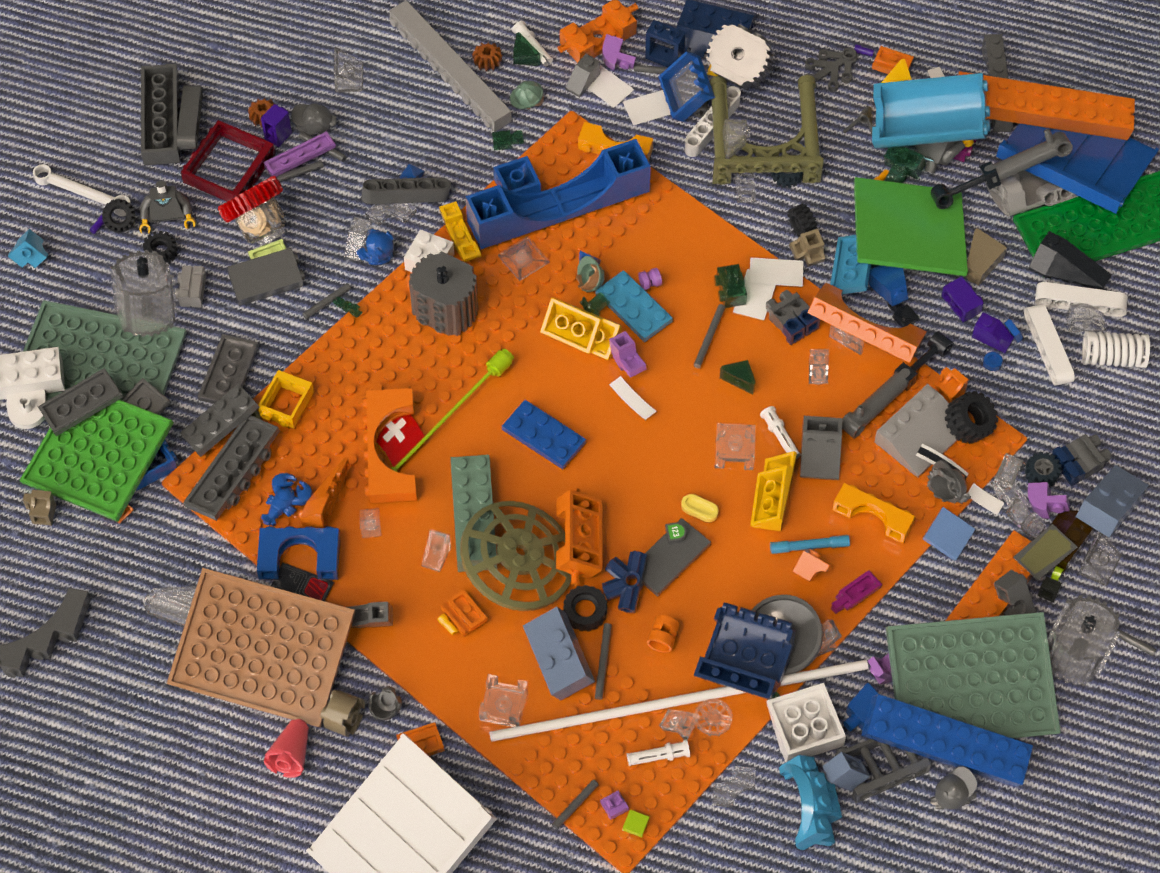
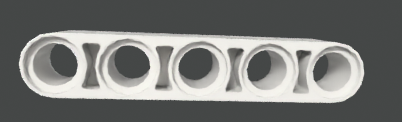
M735 86L727 88L728 119L740 105L741 91ZM712 106L685 138V153L690 157L698 156L714 137Z
M1040 282L1036 286L1035 303L1037 305L1044 304L1049 308L1113 317H1123L1127 313L1128 296L1121 292L1050 282Z
M1039 304L1024 308L1026 322L1053 385L1057 386L1074 382V371L1046 306Z

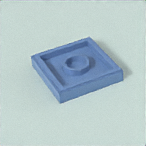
M942 507L922 539L955 561L972 536L975 528Z

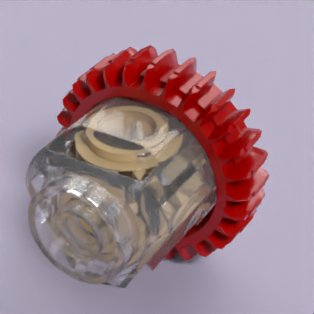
M276 176L264 180L218 206L222 219L227 223L235 220L247 243L253 244L257 242L259 247L287 232L284 227V217L286 216L275 198L276 195L283 192L282 185Z

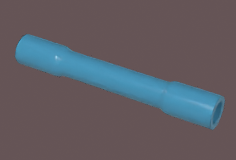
M840 535L829 538L770 542L771 554L797 550L850 546L849 535Z

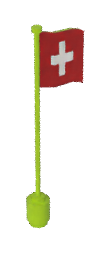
M506 349L499 350L486 363L488 373L426 436H424L416 420L410 414L396 418L387 424L380 432L376 444L386 454L392 465L391 469L398 472L397 470L490 375L501 376L514 360L513 355Z

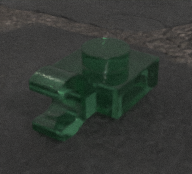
M510 130L492 132L494 151L512 149L511 144L524 143L523 131L521 130L515 131L513 134H510Z

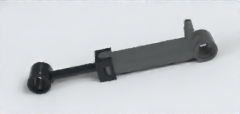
M1045 129L1046 141L995 164H992L990 161L979 166L982 173L981 176L949 189L944 184H938L931 189V197L939 209H947L953 204L952 196L983 182L986 183L989 190L1001 185L1000 181L1053 157L1069 155L1073 145L1064 132L1052 134L1050 129Z
M937 331L928 341L927 346L930 349L911 367L903 362L883 385L853 412H849L843 417L842 429L852 438L858 437L869 422L904 390L908 391L916 383L917 370L935 354H939L941 357L947 355L952 349L954 342L940 331Z

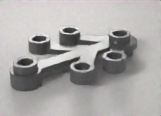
M845 48L842 52L822 49L819 51V60L807 58L805 67L808 70H813L815 67H822L823 69L814 75L810 73L804 75L813 76L817 82L831 73L828 90L836 92L839 87L837 82L839 67L844 64L841 81L846 84L850 83L852 80L851 64L857 61L858 55L853 48ZM829 58L837 59L836 61H827Z

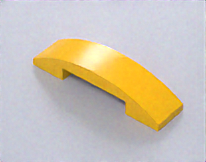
M457 202L440 206L439 210L444 224L461 259L465 262L481 257L480 250L466 227Z

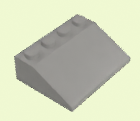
M927 384L877 430L874 442L918 478L932 465L916 456L922 444L944 454L957 441L955 439L956 436L950 434V428L947 429L946 427L948 423L945 421V416H947L945 410L948 408L949 403L940 393Z

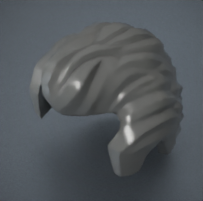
M390 686L383 688L379 695H376V692H372L369 697L370 713L377 720L393 718L402 707L401 697L397 696L395 688Z

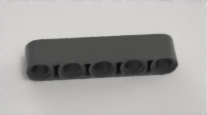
M201 85L183 86L177 133L178 150L197 149L203 98Z
M443 177L369 179L363 183L361 199L367 204L444 202L449 197L451 182Z

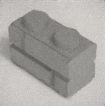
M182 266V272L178 273L177 280L180 286L175 290V298L178 299L181 307L192 306L201 308L206 282L205 267Z

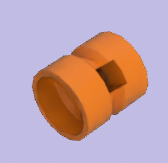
M656 616L647 645L663 653L672 651L675 642L674 637L677 636L680 627L679 622L668 616Z

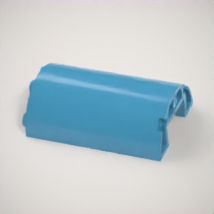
M983 73L874 84L873 99L876 106V127H872V143L874 148L986 139L988 131H990V121L987 120V117H990V106H986L985 91H988V82L984 80Z

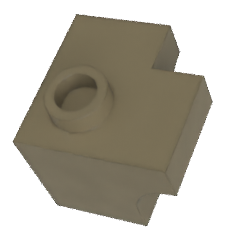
M818 229L802 233L797 240L789 244L795 260L805 259L808 267L824 262L826 259L823 250L825 244Z
M32 490L31 494L24 493L23 502L26 509L30 510L29 517L32 524L52 526L56 510V503L52 492Z

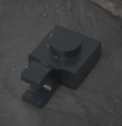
M901 303L894 306L888 304V307L895 312L892 318L901 327H906L909 324L913 325L919 320V316L908 304L902 306Z

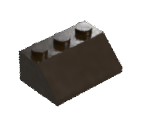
M1075 510L1058 513L1050 524L1057 527L1077 546L1074 551L1056 565L1063 569L1062 574L1066 572L1095 531L1093 527L1076 518L1078 511Z

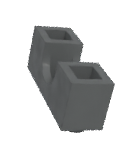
M1010 570L994 582L998 598L1011 605L1003 613L1004 616L1037 613L1032 602V594L1027 586V579L1023 574Z

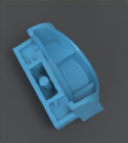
M798 755L779 767L780 775L784 776L785 780H789L792 777L795 779L800 793L802 812L800 828L795 838L796 847L800 850H805L814 844L831 846L835 843L831 823L842 818L835 784L829 783L824 773L819 772L814 757Z

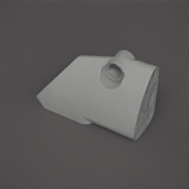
M1025 170L1001 180V185L990 190L986 185L994 202L1007 217L1044 204L1052 206L1078 197Z

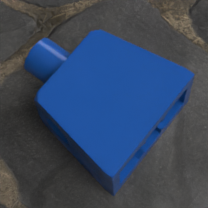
M869 683L865 684L847 706L846 714L849 718L843 724L850 732L857 726L863 730L871 698L879 694Z

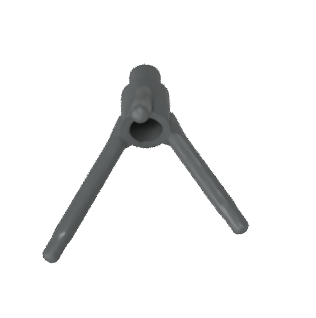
M866 106L860 116L843 130V133H846L858 122L868 124L872 136V108Z

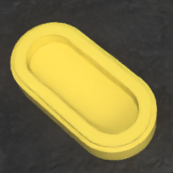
M688 494L683 497L681 502V508L685 513L704 522H713L718 517L719 510L717 505L697 495Z

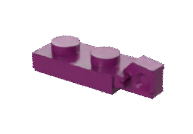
M868 570L839 591V594L835 597L837 600L832 603L831 610L837 614L844 608L846 610L853 608L880 589L882 583Z

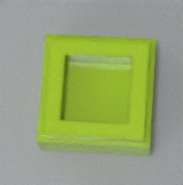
M630 810L622 830L642 838L649 821V816Z

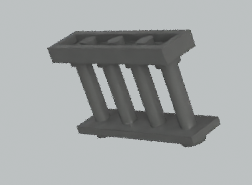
M872 739L849 748L842 747L835 753V756L843 752L853 757L862 754L874 776L873 781L869 783L863 782L854 788L852 797L855 803L929 773L931 768L928 758L918 759L916 754L908 751L905 752L911 763L903 768L897 762L889 745ZM880 746L893 770L892 773L888 775L881 774L869 750Z

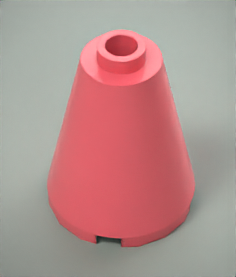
M301 719L291 720L265 753L264 763L272 772L276 774L277 771L284 773L283 777L295 778L301 775L304 770L309 727L305 721Z

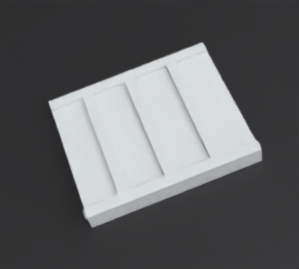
M403 733L392 749L306 851L329 873H453L497 818L490 809L479 803Z

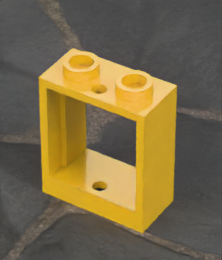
M278 370L258 404L260 416L267 421L272 420L283 427L294 429L314 393L312 382ZM281 387L302 395L291 416L269 408Z

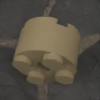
M333 690L327 707L325 706L322 709L320 715L324 719V727L338 734L350 737L349 733L353 735L361 723L363 715L360 714L361 708L365 709V701L347 692Z

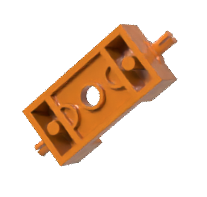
M612 0L602 6L601 16L580 28L573 22L560 29L561 45L557 47L559 52L567 51L578 63L585 54L593 58L602 54L606 34L621 38L623 41L630 38L637 32V20L631 13L639 9L638 5L634 3L629 7H625L619 0ZM600 34L602 37L598 38L594 37V35Z
M572 488L557 498L556 516L565 519V546L556 551V569L569 573L571 575V586L574 587L579 586V576L590 579L602 571V500L579 493V488Z

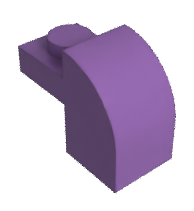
M606 34L602 49V59L605 65L611 70H615L616 64L622 69H633L636 57L621 53L623 39Z
M626 331L609 339L612 355L621 371L625 370L631 378L647 369L645 362L636 353L635 342Z
M1048 482L1028 483V499L1036 515L1050 519V512L1062 513L1070 511L1067 495L1051 496Z
M889 653L882 659L873 656L868 660L871 666L869 669L880 685L892 681Z

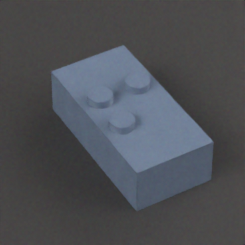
M1115 465L1083 501L1076 518L1110 538L1140 503L1149 485Z
M555 607L523 625L552 696L563 700L595 682L566 612Z

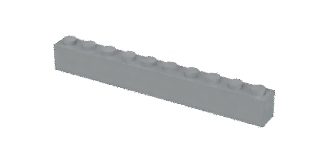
M407 0L389 10L391 25L399 30L403 38L408 39L412 48L420 52L421 57L430 63L434 71H438L443 81L451 85L452 90L462 97L463 102L473 109L474 114L483 119L486 127H490L496 132L512 122L511 110Z

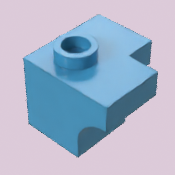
M29 229L18 239L14 248L9 252L8 257L22 268L27 263L36 268L47 258L48 253L43 248L44 240Z

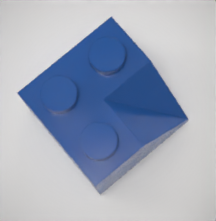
M528 156L493 167L496 185H501L503 188L516 193L541 191V183Z

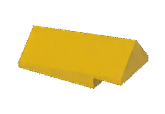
M552 297L540 332L583 352L593 353L606 360H610L612 352L609 339L622 333V328L620 324Z
M793 451L765 459L764 472L758 473L751 527L781 531L797 452Z

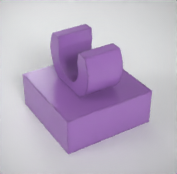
M619 791L600 800L610 820L629 810Z

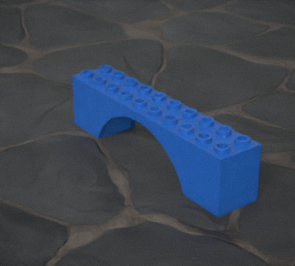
M633 139L602 150L598 158L585 171L557 187L534 193H516L503 188L501 185H497L466 196L467 222L481 250L650 192L651 166L637 139Z

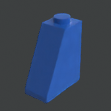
M879 265L870 269L869 286L891 306L908 299L903 268Z

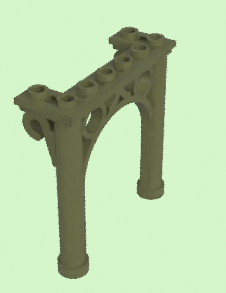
M804 75L798 79L802 125L799 133L792 140L784 144L768 147L746 143L734 135L728 120L727 81L721 76H716L709 80L715 96L712 99L715 151L712 184H730L731 173L803 172L802 183L821 182L823 158L820 156L814 90L816 81L813 76ZM803 137H804L805 147H804L802 144L799 143V142L802 140ZM728 139L734 144L731 148H729ZM792 148L798 150L801 154L792 156L786 152ZM742 149L746 151L748 155L736 156L734 152Z

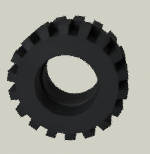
M969 391L954 399L945 410V414H947L945 421L948 423L946 424L947 429L950 428V434L955 435V439L958 441L962 440V443L968 442L972 444L992 434L993 430L997 427L995 423L998 422L996 417L998 413L994 409V403L990 402L988 396L985 398L983 393L978 394L977 391ZM968 411L974 417L975 424L970 420Z

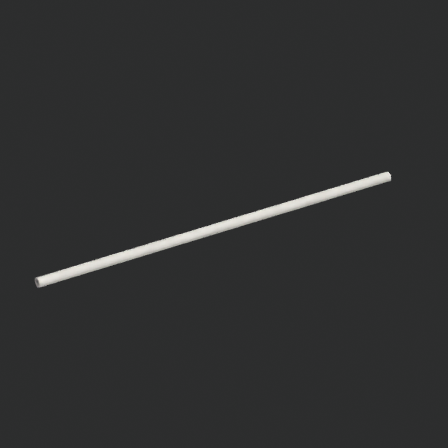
M861 660L784 675L780 686L868 670L867 660ZM725 686L491 731L489 734L491 742L746 692Z

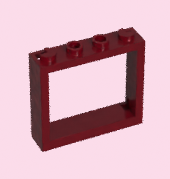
M218 120L213 128L209 129L208 135L201 140L198 149L191 154L188 163L183 165V170L181 171L183 183L227 202L255 185L266 169L264 162L273 158L276 154L274 144ZM221 137L260 152L233 191L195 175Z

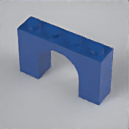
M272 526L260 528L257 559L259 579H279L280 558L283 552L293 545L304 544L312 547L317 552L316 571L318 579L338 580L339 528H295L291 526L285 528H275Z

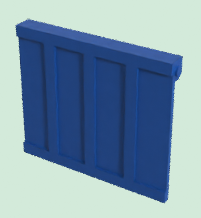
M1019 124L1007 140L1004 139L999 144L996 157L1004 160L1046 141L1045 129H1050L1052 134L1064 132L1073 145L1071 153L1064 157H1053L1025 171L1116 214L1151 161L1157 155L1159 148L1156 147L1154 149L1130 137L1128 140Z

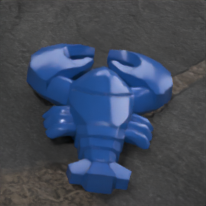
M289 473L276 475L272 479V489L275 496L269 495L266 504L271 506L268 511L269 513L262 514L261 516L263 523L274 527L276 525L275 519L283 513L290 517L296 512L292 505H305L313 495L311 487L306 482L299 481V484L304 489L301 490L300 486L297 485V497H295L293 489L288 487L294 484L292 481L296 482L297 478Z

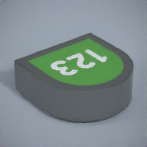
M677 522L665 524L669 544L680 543L685 540L687 530L683 524Z

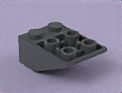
M804 416L801 440V478L839 480L842 418Z

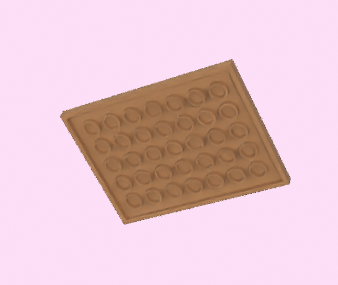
M202 568L167 684L287 719H301L306 724L321 728L323 719L320 717L321 711L328 705L356 610Z

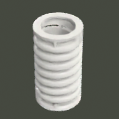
M1085 331L1082 343L1083 365H1096L1098 361L1100 366H1103L1106 362L1107 366H1111L1113 363L1115 367L1119 366V364L1122 367L1126 365L1128 367L1135 366L1136 368L1147 367L1150 354L1148 334L1140 336L1139 334L1132 335L1130 333L1125 335L1124 333L1110 334L1105 332L1103 334L1102 332Z

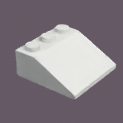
M824 683L766 701L785 762L798 755L811 757L844 746L846 735Z

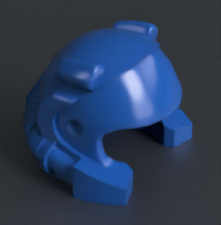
M371 229L366 240L368 252L364 248H360L356 253L362 261L365 260L370 265H383L393 257L394 237L389 231L381 232Z

